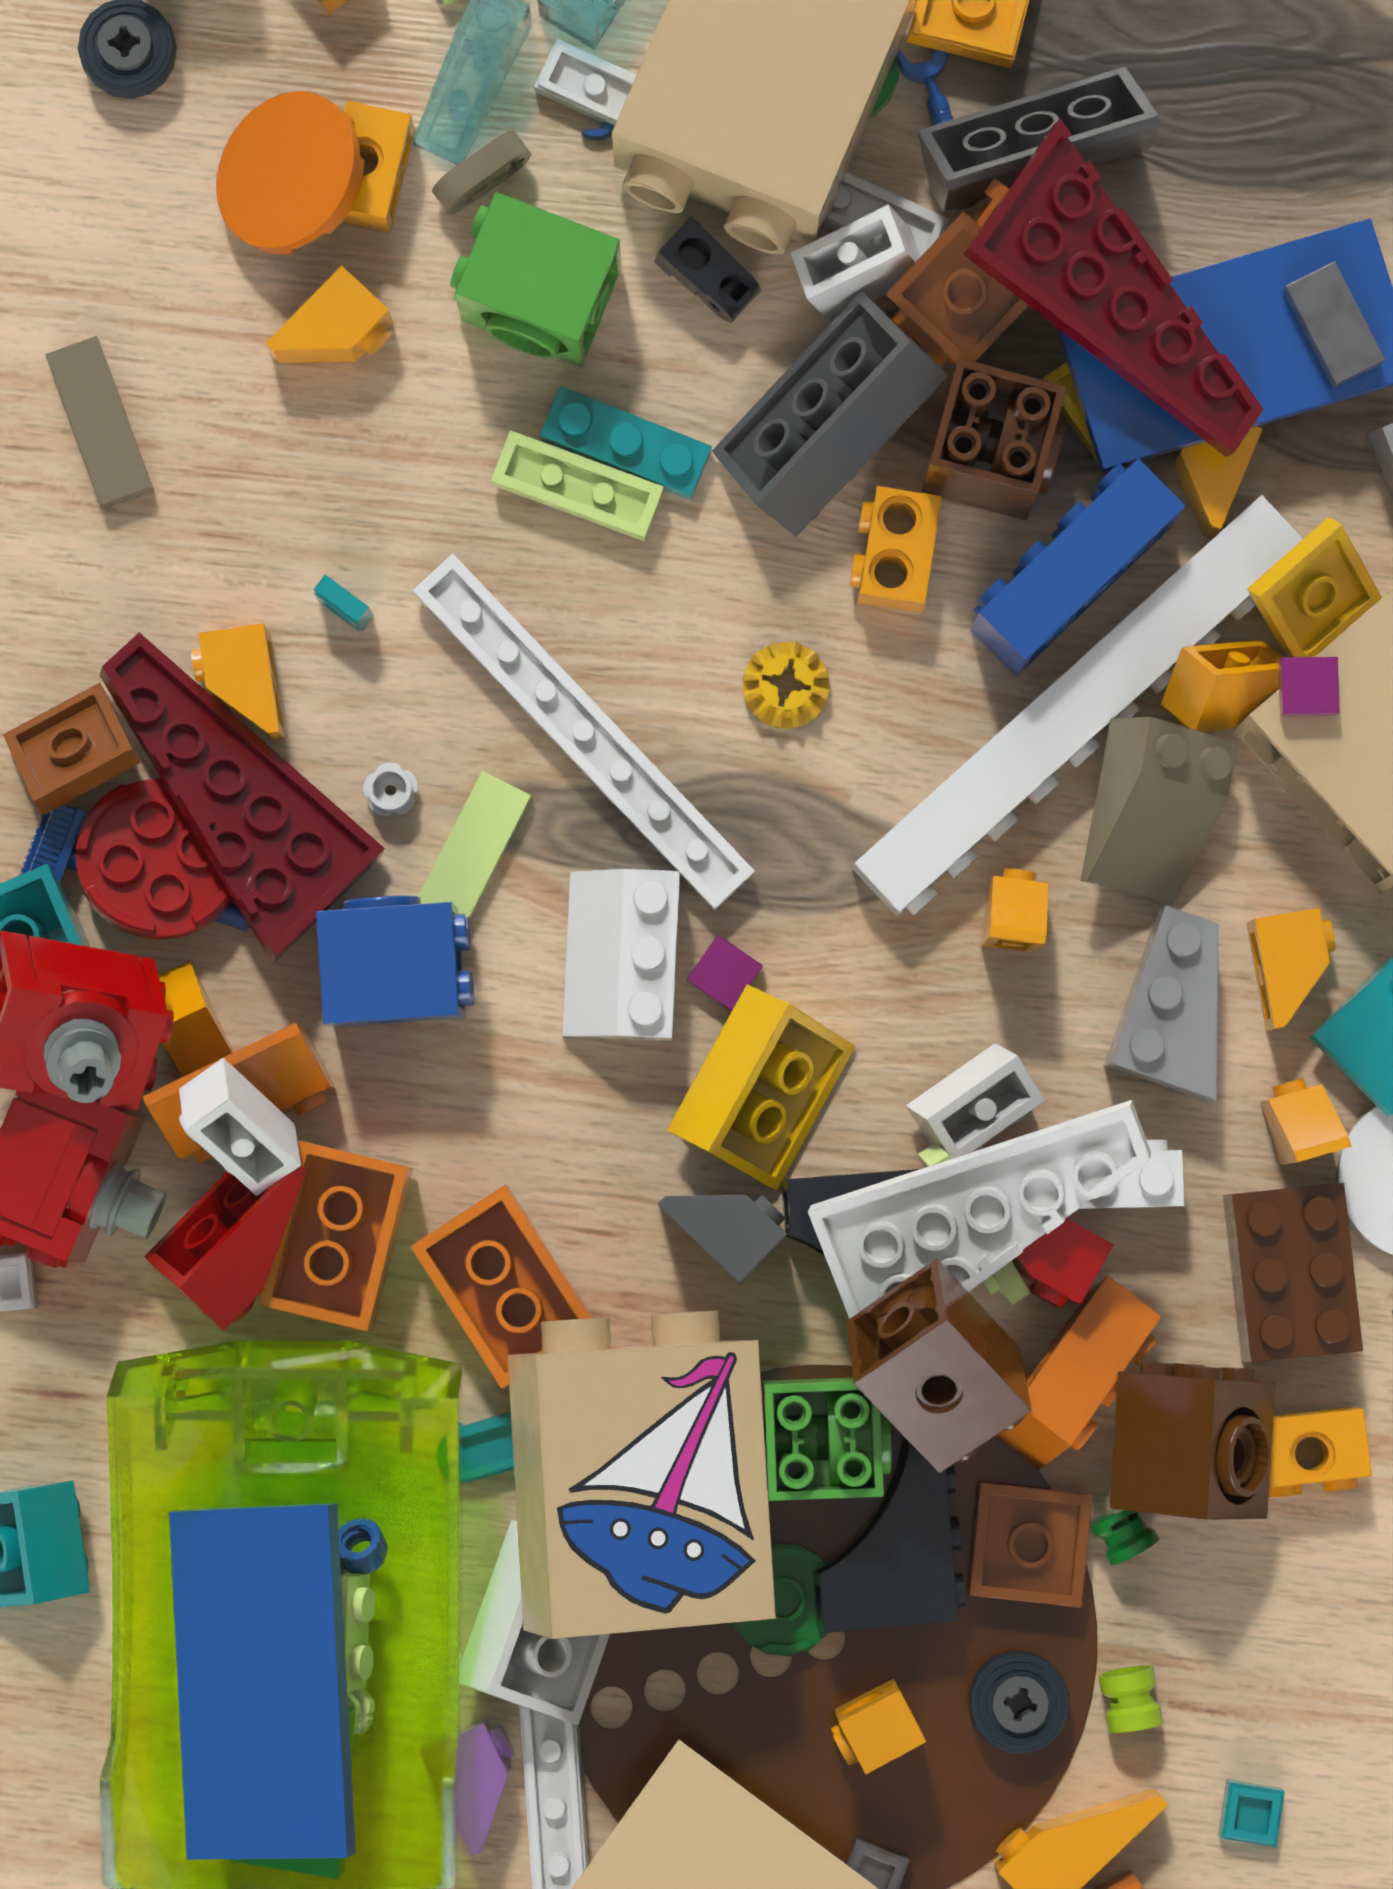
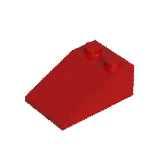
M302 1166L298 1167L258 1196L251 1192L235 1176L226 1171L157 1242L144 1258L189 1302L224 1331L231 1323L241 1320L250 1312L254 1305V1299L264 1290L306 1170Z
M1065 1218L1064 1223L1049 1234L1045 1233L1024 1248L1023 1253L1014 1258L1012 1262L1022 1277L1033 1282L1029 1288L1031 1294L1055 1307L1063 1308L1066 1301L1074 1304L1082 1303L1114 1244Z

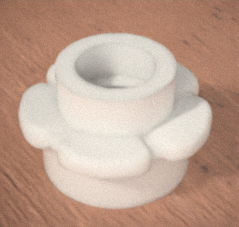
M385 763L378 766L373 774L367 776L363 787L364 795L370 800L369 807L376 814L384 817L390 816L391 813L396 815L407 813L415 803L413 796L418 790L417 780L412 772L402 770L400 765L396 763ZM393 785L396 787L394 795L386 794L388 786Z

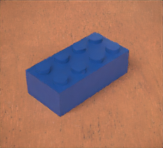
M1139 458L1127 470L1120 463L1117 464L1097 484V490L1090 497L1093 502L1087 508L1081 502H1078L1056 524L1058 528L1051 535L1054 540L1048 546L1041 540L1037 541L1018 560V566L1012 572L1015 576L1013 580L1006 584L999 578L977 600L979 604L973 610L977 617L971 632L1016 677L1173 526L1186 505Z

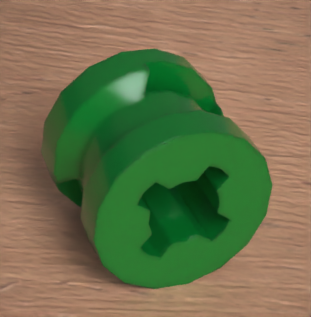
M1112 1509L1090 1523V1528L1094 1535L1103 1538L1107 1546L1105 1555L1110 1565L1122 1563L1144 1552L1160 1540L1155 1529L1146 1526L1142 1519L1143 1512ZM1125 1517H1128L1127 1519H1125V1520H1123V1521H1121V1522L1115 1524L1114 1526L1110 1527V1525H1112V1524H1114V1523H1116V1522H1118V1521L1124 1519Z

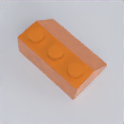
M296 1022L223 1057L283 1114L293 1109L298 1117L312 1112L328 1103L324 1094L336 1089L308 1029ZM219 1060L142 1097L179 1160L188 1161L194 1158L197 1165H201L215 1159L184 1131L179 1116L182 1114L179 1088Z

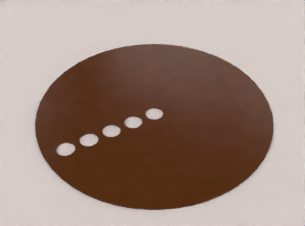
M810 1364L760 1372L761 1393L763 1380L853 1377L852 1366ZM892 1423V1468L889 1475H883L884 1496L897 1466L903 1436ZM995 1436L979 1446L969 1459L954 1463L956 1493L948 1494L950 1517H958L961 1531V1549L953 1551L955 1573L963 1574L966 1589L965 1607H958L959 1621L844 1631L845 1644L842 1651L836 1657L829 1660H819L811 1656L807 1651L792 1655L789 1668L783 1674L776 1677L763 1676L754 1669L750 1659L753 1646L746 1642L733 1623L610 1634L579 1725L582 1768L592 1787L614 1818L620 1822L674 1745L680 1740L845 1864L856 1837L908 1856L910 1860L899 1889H946L973 1874L998 1855L996 1852L997 1848L1013 1831L1018 1828L1025 1830L1049 1800L1067 1770L1084 1729L1092 1700L1097 1666V1620L1093 1589L1087 1565L1085 1567L1082 1608L970 1596L968 1594L979 1481L1052 1489L1039 1470ZM884 1497L768 1500L771 1544L776 1542L799 1544L819 1555L826 1564L849 1546L860 1534L877 1511ZM1008 1651H1029L1047 1659L1062 1675L1069 1692V1715L1061 1733L1047 1747L1028 1754L1007 1753L990 1745L976 1730L968 1710L969 1688L976 1672L992 1657ZM711 1653H725L732 1657L738 1666V1681L727 1693H709L698 1681V1666L702 1659ZM658 1670L674 1671L684 1681L686 1688L685 1698L674 1710L658 1711L646 1701L644 1695L646 1680ZM894 1678L926 1739V1743L865 1774L859 1761L848 1766L833 1737L834 1734L831 1728L839 1724L834 1709ZM603 1688H620L629 1695L632 1701L631 1717L619 1728H604L592 1716V1699ZM1026 1707L1024 1710L1020 1711L1019 1716L1021 1712L1025 1711L1029 1707Z

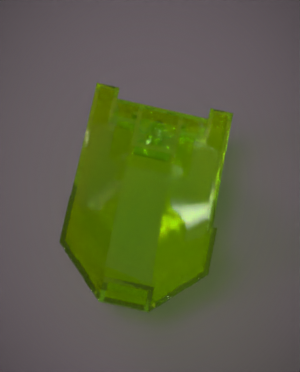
M237 1340L118 1361L106 1396L113 1619L111 1739L100 1776L104 1885L109 1889H451L455 1886L461 1725L463 1611L462 1364L354 1341ZM337 1503L338 1530L350 1520L353 1521L356 1518L370 1519L378 1525L389 1547L384 1564L376 1571L369 1573L370 1588L373 1589L375 1594V1611L373 1618L369 1622L368 1645L373 1651V1669L370 1677L367 1679L365 1690L375 1700V1710L372 1712V1717H374L372 1719L373 1725L369 1726V1730L364 1731L363 1734L354 1735L351 1770L356 1854L345 1858V1870L339 1879L232 1862L229 1859L187 1860L169 1512L185 1509ZM363 1541L358 1543L351 1551L356 1553L364 1551L370 1545V1542Z

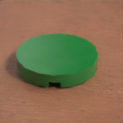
M776 1542L771 1544L776 1619L733 1622V1625L746 1642L758 1650L770 1655L792 1656L809 1651L827 1635V1633L817 1629L813 1572L826 1564L819 1555L799 1544Z

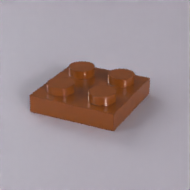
M964 211L892 286L886 295L956 362L958 358L976 362L1029 305L962 254L981 228Z
M100 682L3 734L29 794L42 816L141 763L109 696Z
M979 1481L968 1594L970 1596L1082 1608L1093 1495L1090 1493Z

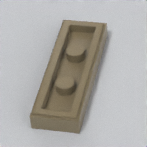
M94 336L45 354L100 506L105 509L154 491L98 337Z

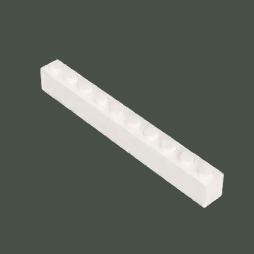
M1261 495L854 863L852 869L896 917L906 908L914 916L938 894L932 885L948 871L955 879L979 857L972 848L987 835L996 842L1019 821V818L1013 813L1015 809L1028 798L1035 805L1038 804L1060 783L1053 776L1068 761L1075 768L1079 767L1100 747L1094 738L1110 724L1111 718H1133L1141 710L1135 701L1151 688L1158 695L1168 686L1182 647L1214 644L1222 637L1215 628L1231 615L1238 622L1256 606L1247 588L1302 541L1303 538Z

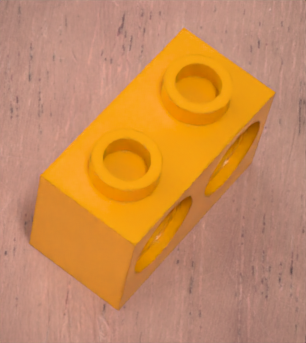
M877 486L874 502L863 500L858 533L868 534L865 555L854 554L849 586L860 588L857 603L916 613L923 612L942 496ZM902 511L911 517L914 527L905 534H894L885 527L883 518L889 512ZM884 564H894L903 571L905 581L896 588H886L876 580L875 570Z

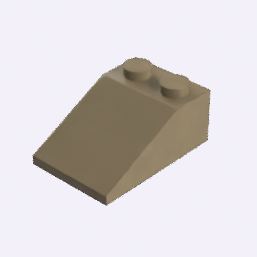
M1154 717L1111 718L1080 881L1163 904L1174 905L1228 798L1238 743Z

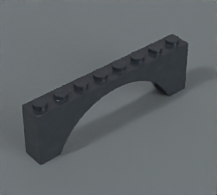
M920 1169L794 1178L781 1181L783 1213L786 1218L784 1220L785 1237L804 1244L825 1257L808 1214L811 1205ZM902 1436L897 1466L889 1488L877 1511L849 1546L826 1563V1565L813 1572L817 1629L823 1633L959 1621L958 1607H965L966 1589L963 1574L955 1573L953 1551L961 1549L959 1520L957 1516L950 1517L948 1494L956 1493L954 1464L939 1473Z

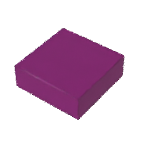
M1282 657L1278 660L1280 716H1335L1340 713L1338 657Z
M717 935L686 980L732 1012L745 986L752 984L763 968V965L720 935Z

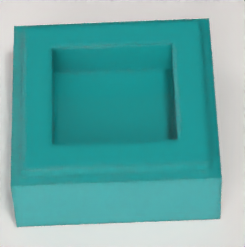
M326 574L313 589L319 603L357 631H363L373 618L369 606Z
M1227 1779L1218 1836L1221 1839L1277 1848L1285 1791L1282 1788Z

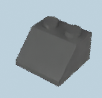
M746 1194L665 1196L658 1203V1206L738 1283H741L786 1235L779 1227L786 1218L763 1195L755 1202Z

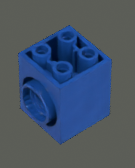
M383 896L347 900L343 902V909L316 911L323 1024L331 1027L459 1019L465 1018V1006L474 1005L473 974L469 970H462L461 951L471 950L469 918L465 914H458L457 907L452 902L421 904V898L418 896Z

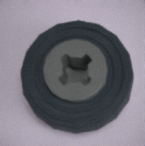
M113 0L105 2L89 14L80 29L78 53L82 68L96 87L114 97L134 99L151 94L166 82L174 68L177 46L172 28L158 9L142 0ZM123 38H125V44L117 50L115 47H118L123 42Z
M1008 1651L992 1657L976 1672L969 1688L968 1710L976 1730L990 1745L1007 1753L1028 1754L1047 1747L1061 1733L1069 1715V1692L1062 1675L1047 1659L1029 1651ZM1026 1707H1029L1025 1711L1021 1712L1019 1716L1020 1711L1024 1710Z

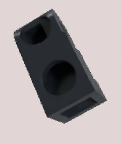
M692 216L661 248L654 260V263L667 275H673L695 296L698 295L715 314L729 323H732L761 291L754 277Z

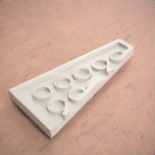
M1130 1100L810 1206L808 1214L850 1319L936 1258L970 1292L1023 1253L1024 1248L1045 1233L1049 1234L1064 1223L1065 1218L1091 1199L1098 1198L1147 1162L1151 1157V1151L1133 1102Z

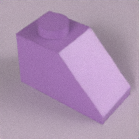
M487 1716L427 1745L422 1753L471 1857L482 1852L511 1768L507 1759L515 1756L503 1727L499 1725L492 1729Z

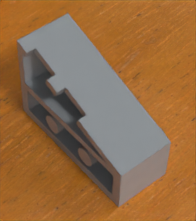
M1167 905L1157 911L1104 1064L1105 1067L1206 1103L1217 1101L1218 923Z

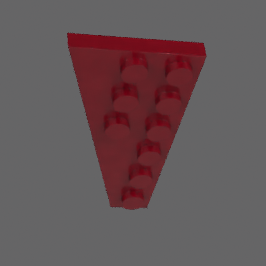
M1059 119L1052 126L962 254L1225 457L1230 456L1236 451L1264 410L1226 354H1219L1200 327L1203 322L1192 306L1189 308L1185 306L1170 284L1174 281L1126 211L1118 209L1099 183L1102 177L1090 160L1085 163L1069 140L1072 134L1063 121Z
M139 632L102 666L99 676L273 965L316 922V911L328 910L382 856L385 848Z

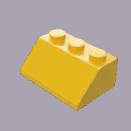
M747 984L667 1131L777 1191L856 1046L790 1003Z

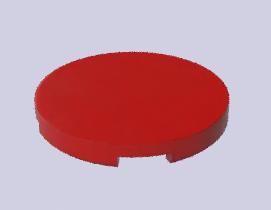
M147 779L126 786L122 784L114 788L94 805L85 818L76 845L78 878L90 905L105 921L115 928L130 935L146 939L165 940L179 938L197 932L209 925L223 913L232 901V896L162 779Z

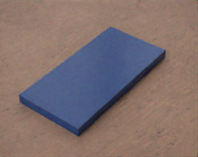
M1371 218L1172 276L1174 281L1170 284L1187 308L1193 307L1203 322L1200 327L1219 354H1226L1264 410L1251 428L1393 386V287ZM1335 261L1385 361L1332 388L1282 290L1286 285ZM1056 327L1101 473L1112 470L1119 463L1122 466L1133 464L1138 458L1143 461L1205 442Z
M337 1503L185 1509L169 1512L187 1860L348 1858L356 1854Z

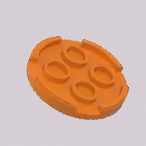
M293 91L277 95L253 109L230 136L218 166L216 180L217 201L221 215L229 229L238 238L252 247L276 255L293 254L297 248L312 242L324 232L330 235L350 211L358 195L363 178L364 159L360 157L358 137L352 118L329 99L306 91Z

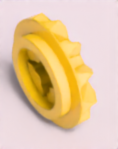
M797 641L773 642L755 653L748 663L743 674V696L750 711L763 723L780 729L797 728L812 721L824 708L830 690L829 673L817 652L810 650ZM788 663H793L794 681L801 683L802 687L810 688V691L801 689V691H791L789 698L785 699L784 707L778 706L780 701L778 687L770 685L769 681L762 679L780 678L784 670H787Z

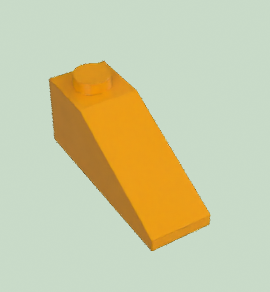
M1153 1788L1036 1823L1026 1833L1021 1828H1018L997 1848L996 1852L1000 1857L994 1862L998 1873L1013 1889H1081L1169 1804Z

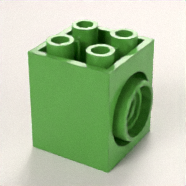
M495 191L490 206L481 205L473 221L470 236L476 238L469 258L462 255L459 257L451 277L450 287L456 289L453 300L457 302L461 321L486 330L500 342L524 353L541 358L556 357L583 367L622 269L620 239Z
M853 1377L762 1381L763 1424L769 1501L884 1497L883 1475H889L892 1468L891 1423L854 1385Z

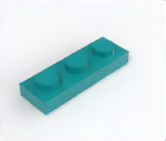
M562 386L559 387L540 433L541 441L664 487V490L689 500L693 498L712 451L711 445Z

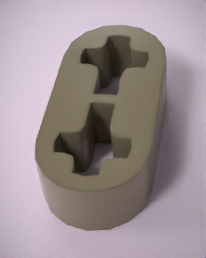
M508 131L492 140L446 173L434 185L432 193L449 215L458 213L520 170L530 159L531 152L515 131Z

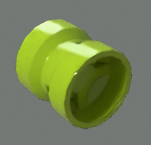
M1152 1665L1123 1667L1098 1675L1101 1692L1111 1699L1109 1701L1110 1708L1105 1713L1108 1732H1134L1163 1724L1161 1707L1154 1701L1153 1695L1150 1694V1691L1156 1685Z

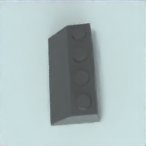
M1121 67L918 130L929 188L940 208L945 212L951 209H967L976 205L978 201L986 199L987 194L984 192L994 178L1009 188L1052 126L1059 119L1063 121L1072 134L1069 140L1085 163L1090 160L1093 165H1097L1106 161H1122L1132 156L1135 152L1151 148L1160 126L1159 115L1127 68Z
M861 290L718 443L712 452L754 503L797 537L820 514L821 510L857 475L870 458L894 436L896 431L921 404L932 396L938 386L949 375L884 310Z

